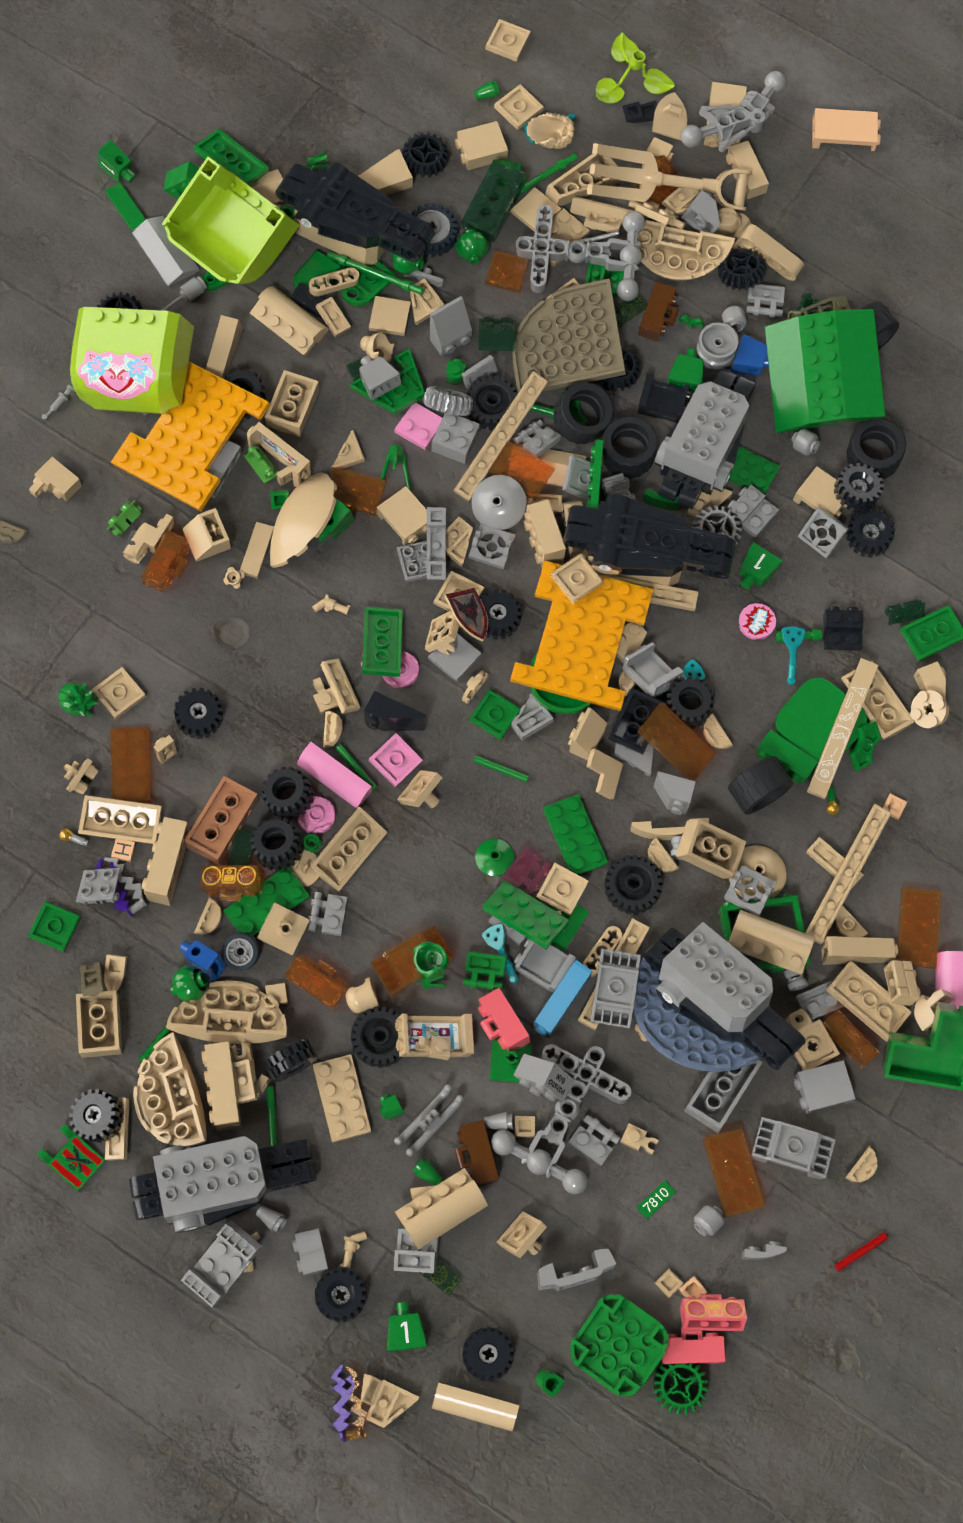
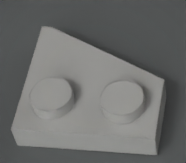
M531 693L526 704L521 707L519 715L512 721L511 727L521 741L553 723L554 718L546 708L536 701Z
M655 739L650 740L643 755L615 743L614 755L621 760L627 761L632 767H637L645 772L646 776H650Z

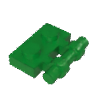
M468 951L465 972L472 973L471 978H464L463 985L470 986L473 989H477V987L487 988L488 991H494L498 988L502 990L503 983L496 982V977L505 976L507 957ZM479 974L489 975V981L479 980Z

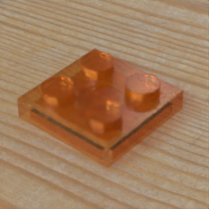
M494 251L485 285L520 293L529 259Z

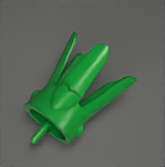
M326 151L315 157H307L308 164L303 166H308L311 170H318L320 166L327 169L329 165H319L328 161L327 155H324Z
M422 974V981L416 982V984L422 983L423 990L431 987H446L443 983H430L432 981L426 980Z

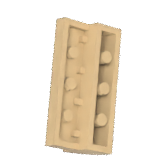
M269 286L258 296L260 299L250 312L251 315L305 357L315 343H319L329 330V328L274 286Z
M740 910L728 943L741 953L802 975L815 937Z
M464 1168L398 1209L395 1213L419 1250L488 1205L479 1187Z

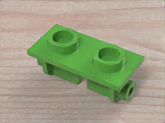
M250 446L248 448L249 452L244 455V458L265 484L275 478L278 471L259 446Z
M135 500L131 503L127 501L120 508L122 511L120 515L117 516L115 514L108 521L110 525L106 529H114L112 533L115 536L122 535L130 526L125 521L126 519L133 523L141 515L142 508L138 505H133Z

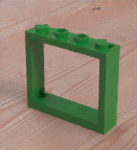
M783 894L780 898L774 899L770 896L764 908L791 905L796 930L805 933L798 896ZM751 899L748 901V903L753 904L760 902L761 900L753 901V899ZM731 902L723 903V906H720L718 910L723 939L729 942L732 934L728 913L739 912L740 910L747 911ZM808 956L804 968H808L811 964L810 956ZM769 962L754 963L766 974L788 970Z

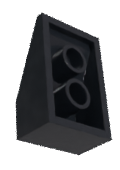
M632 688L608 740L643 755L660 723L667 703Z
M376 691L373 692L364 709L365 723L373 730L425 731L426 714Z

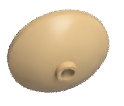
M753 845L745 847L737 871H739L741 865L757 872L756 868H761L763 872L759 874L777 882L770 895L772 898L776 897L786 882L787 874L783 860L775 851L765 846ZM744 878L739 883L743 885L751 884L754 878ZM759 881L756 887L758 892L764 894L765 888ZM751 887L744 890L748 896L756 894L755 889ZM736 888V893L743 898L742 891Z

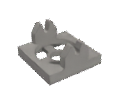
M819 506L798 534V537L827 559L845 538V533L849 528ZM818 519L828 520L825 525L821 526L815 523ZM832 524L836 528V539L830 535L829 528ZM811 528L815 531L816 537L814 540H812L810 535ZM819 528L826 529L827 536L825 538H821L818 535ZM821 540H827L831 543L827 546L818 545Z
M480 524L473 538L469 559L504 570L516 535ZM494 534L492 540L487 542L480 540L485 535ZM499 536L505 541V548L499 546L497 542ZM494 543L497 546V550L490 552L487 550V545ZM478 546L485 548L487 553L485 557L479 552ZM496 553L503 554L499 558L491 559L492 555Z
M741 865L739 871L736 872L735 877L732 879L724 899L760 916L777 882ZM744 878H754L751 884L743 885L739 883ZM759 881L765 888L764 894L758 892L756 887ZM751 887L755 889L756 894L748 896L744 890ZM736 888L742 891L744 896L742 900L738 898ZM754 898L761 900L753 904L748 903L749 900Z

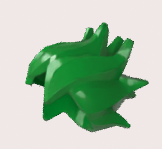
M77 682L66 683L60 688L58 694L59 704L62 709L73 716L82 715L84 717L86 715L92 717L89 709L93 705L99 704V702L94 701L97 696L92 695L93 691L87 688V683L83 685Z

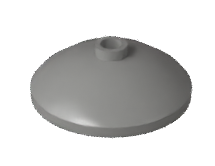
M494 475L484 479L476 487L472 496V510L476 519L483 525L499 530H507L518 524L523 518L527 507V498L522 486L515 479L505 475ZM496 498H499L500 503L497 505L494 504V500Z

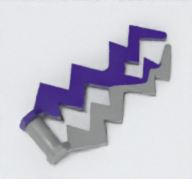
M105 857V861L112 863L109 868H121L115 893H119V900L116 902L114 909L128 912L133 917V914L141 908L148 906L143 900L142 884H133V877L122 876L125 865L118 864L119 858ZM99 859L96 869H102V859ZM120 883H126L125 890H135L132 899H140L129 908L130 900L125 901L127 892L118 891Z

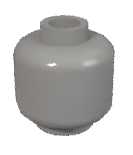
M730 306L722 313L723 323L732 327L736 333L746 327L747 319L741 307Z
M807 429L795 432L792 437L793 449L806 456L816 453L820 446L818 435Z
M704 1206L694 1217L695 1229L703 1236L715 1235L724 1224L723 1212L716 1206Z

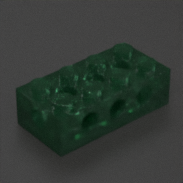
M494 159L462 219L463 229H475L477 232H481L489 241L495 243L511 209L514 207L526 184V174Z

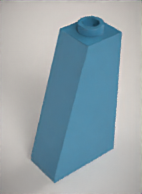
M575 960L534 1021L533 1026L536 1027L535 1030L539 1034L551 1036L590 980L592 970L579 961Z

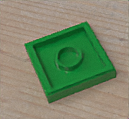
M489 689L469 718V722L501 741L511 727L514 718L519 715L521 708Z
M45 901L29 932L28 938L65 953L81 916Z

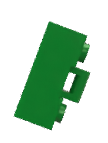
M772 730L768 732L756 750L761 760L771 756L777 757L787 774L790 775L791 780L795 783L800 782L804 784L818 763L817 760Z

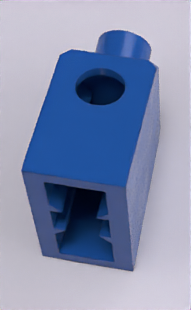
M743 334L733 363L732 372L760 376L763 367L769 368L767 345Z
M197 940L192 944L184 941L180 946L179 950L184 953L188 963L203 971L214 982L227 967L217 952Z

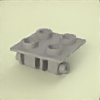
M121 868L84 870L76 902L88 905L94 903L104 904L105 901L112 903L118 901L119 893H115Z

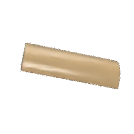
M438 1383L432 1409L513 1431L519 1405Z

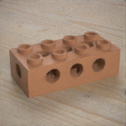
M223 776L185 838L186 848L220 866L259 801L258 794ZM231 802L236 803L234 806H227ZM219 819H226L223 823L217 822ZM210 835H216L214 839H208Z

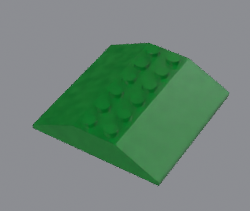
M874 309L834 310L809 314L765 327L776 434L886 417Z

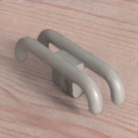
M446 1084L442 1091L416 1119L394 1139L396 1145H401L418 1127L425 1131L406 1150L408 1156H413L462 1104L464 1097L458 1095L440 1116L435 1110L451 1092L452 1086L450 1084Z

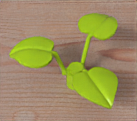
M622 32L615 39L611 48V54L616 61H626L629 63V66L618 84L611 78L601 79L596 85V97L608 104L621 101L624 96V90L619 86L631 69L637 71L642 68L643 77L646 78L643 83L644 87L652 94H663L673 89L675 84L665 73L658 69H649L646 74L645 53L639 50L637 45Z

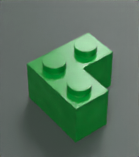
M188 161L166 172L163 191L176 199L180 198L200 167Z

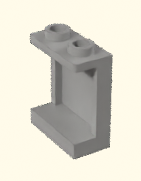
M651 642L648 645L641 646L638 651L629 653L624 658L625 662L622 670L647 695L655 698L669 690L675 681L679 682L684 671L679 667L672 670L654 652L655 644Z
M527 939L524 945L526 947L524 953H519L514 961L516 964L515 971L554 993L575 962L576 957L570 953L566 955L551 945L545 950L530 939Z
M844 1060L800 1071L795 1075L794 1085L796 1090L800 1091V1105L803 1110L805 1109L806 1114L842 1103H852L856 1099Z

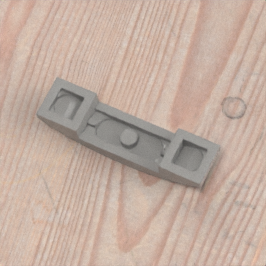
M427 507V580H446V508Z

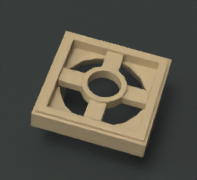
M452 611L432 620L425 645V650L429 653L436 649L446 655H450L451 651L455 652L456 647L452 641L456 640L458 628L461 626L456 621ZM449 629L448 635L444 636L446 631Z

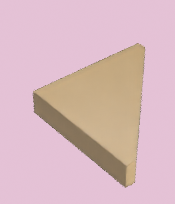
M354 430L350 431L349 437L343 444L336 461L331 467L332 472L365 462Z

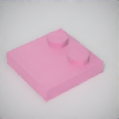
M415 403L408 409L394 429V432L426 450L435 436L442 417Z
M395 733L368 761L396 787L423 760Z

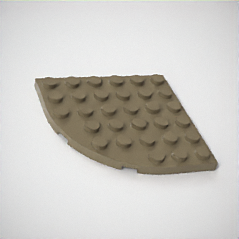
M610 279L572 286L557 291L547 300L540 301L526 315L517 330V336L513 343L512 356L517 392L520 391L533 371L548 381L542 392L573 386L577 383L626 375Z

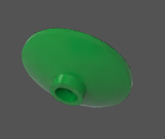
M489 839L478 847L475 861L477 867L484 874L493 877L501 876L511 869L514 862V853L505 841ZM497 853L498 858H492L491 854Z

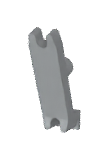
M424 268L423 272L416 270L410 275H404L406 278L418 281L425 278L431 285L443 286V279L431 275L432 270L430 268Z

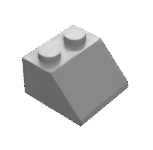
M701 190L681 219L699 233L703 231L714 234L720 226L716 200L713 199L711 194Z
M658 771L653 787L668 810H671L674 814L682 815V813L686 814L696 781Z

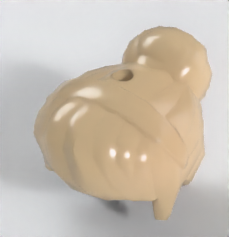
M379 332L372 336H364L361 339L360 347L363 351H366L367 356L372 360L382 357L390 363L395 344H390L385 334Z

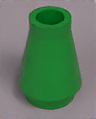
M489 81L473 91L477 101L496 98L497 95H500L496 81Z
M421 1158L412 1169L416 1173L415 1176L433 1186H437L443 1179L428 1159Z

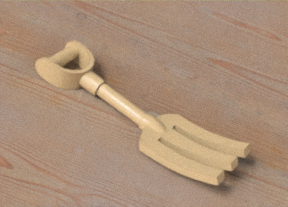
M593 143L592 154L643 165L642 169L591 164L590 174L640 184V187L636 189L588 184L587 194L645 202L652 195L656 186L665 185L703 190L704 192L712 193L722 207L746 211L747 207H744L748 175H752V171L742 169L726 170L720 173L716 179H698L663 174L658 171L652 152ZM738 173L734 203L732 205L723 199L721 185L726 176Z

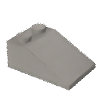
M461 296L430 313V341L441 356L450 354L457 347L470 342L472 339V328Z

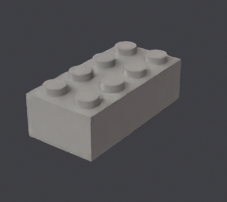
M758 1060L748 1066L730 1071L708 1072L684 1112L718 1133L762 1062Z

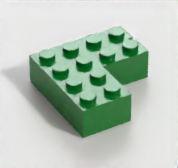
M937 1002L930 1038L890 1032L882 1066L884 1078L963 1091V1006L959 1005V1009H957L954 1004Z

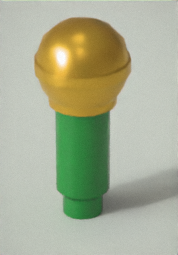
M830 786L826 811L830 815H836L840 808L836 802L834 787Z

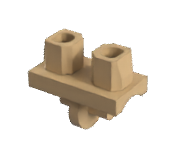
M87 758L79 770H77L79 763L74 761L72 766L65 764L64 769L67 773L64 777L69 780L74 775L66 790L69 792L75 791L81 795L84 794L89 785L81 781V778L85 775L93 780L98 773V770L91 764L92 761Z

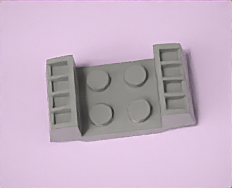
M601 949L590 1022L630 1029L641 955Z
M762 1117L751 1156L754 1160L763 1163L770 1161L806 1172V1176L821 1180L827 1176L836 1139L788 1123Z
M230 1220L221 1228L213 1244L194 1268L189 1269L181 1280L212 1308H215L263 1247L233 1220Z
M609 1249L595 1250L591 1255L594 1269L591 1265L581 1268L577 1274H573L572 1271L561 1274L560 1279L556 1277L553 1263L540 1268L537 1273L538 1290L555 1289L561 1291L598 1280L602 1273L613 1269L616 1262Z

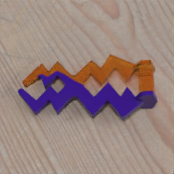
M340 1365L331 1378L338 1382L332 1389L342 1396L332 1409L341 1416L332 1425L340 1432V1439L346 1442L357 1438L362 1439L366 1436L364 1424L368 1412L360 1409L364 1402L354 1394L362 1384L356 1380L360 1374L349 1366L345 1367L351 1374L346 1380L352 1384L347 1390L344 1388L347 1382L339 1377L344 1369V1365ZM351 1400L355 1404L350 1410L359 1415V1418L353 1423L358 1428L357 1430L346 1432L345 1430L350 1424L345 1421L352 1414L343 1407Z

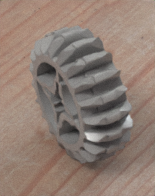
M431 386L427 388L424 394V404L433 410L461 416L470 414L472 410L473 399L463 392Z
M717 505L713 509L708 506L706 511L704 509L700 511L701 515L697 514L695 516L697 521L692 522L695 529L703 530V526H705L704 529L709 532H714L715 528L720 524L719 534L728 535L729 538L735 541L741 538L737 534L742 531L741 528L737 527L740 525V521H734L737 515L731 516V510L725 512V506H722L720 510ZM717 517L721 520L714 522L712 520L709 521L708 518ZM725 523H727V525L729 526L730 535L728 534V531L725 530Z

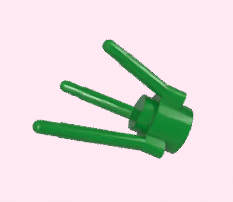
M392 445L389 447V453L386 454V461L379 480L380 485L385 478L389 462L393 464V470H396V465L402 461L406 485L409 490L411 489L406 455L402 446Z

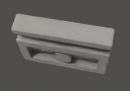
M832 981L795 997L800 1009L806 1011L811 1021L844 1007L826 991Z

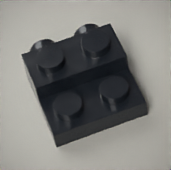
M831 606L825 610L823 614L824 650H862L863 610H858L857 607H848L847 610H840L837 606Z

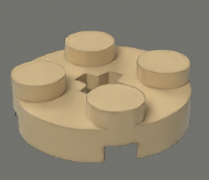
M920 691L912 701L911 718L924 728H935L938 725H942L949 715V705H947L945 696L938 691ZM931 704V708L934 711L928 714L926 708Z

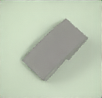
M770 1241L769 1244L763 1247L762 1252L760 1251L761 1248L749 1246L748 1249L742 1251V1259L765 1260L774 1258L785 1253L787 1247H782V1243Z

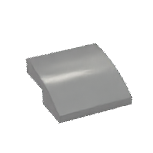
M398 1229L394 1271L435 1273L439 1237L418 1250L406 1229Z

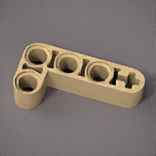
M753 224L748 225L740 233L733 245L734 251L737 248L739 250L745 248L747 251L752 249V252L758 251V254L762 255L767 265L790 281L796 279L804 266L802 260Z

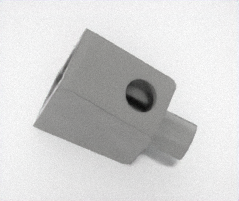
M365 356L361 359L363 366L359 368L360 377L371 400L401 385L399 372L382 357L372 360L369 356Z

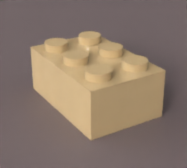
M284 370L265 415L266 427L301 438L319 393V381Z
M549 500L527 505L523 523L525 530L530 533V545L532 548L535 547L537 564H541L542 568L544 561L563 564L566 548Z
M701 819L687 820L676 857L722 879L734 878L746 841Z
M103 991L96 996L83 997V994H76L80 1056L87 1058L122 1054L120 1005L117 991Z

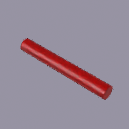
M884 1232L836 1263L834 1265L837 1272L841 1271L888 1240V1236Z

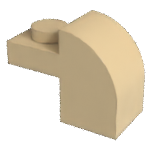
M940 989L935 991L931 997L922 994L917 1000L914 1016L923 1032L931 1033L937 1002L949 1004L954 1000L950 992Z

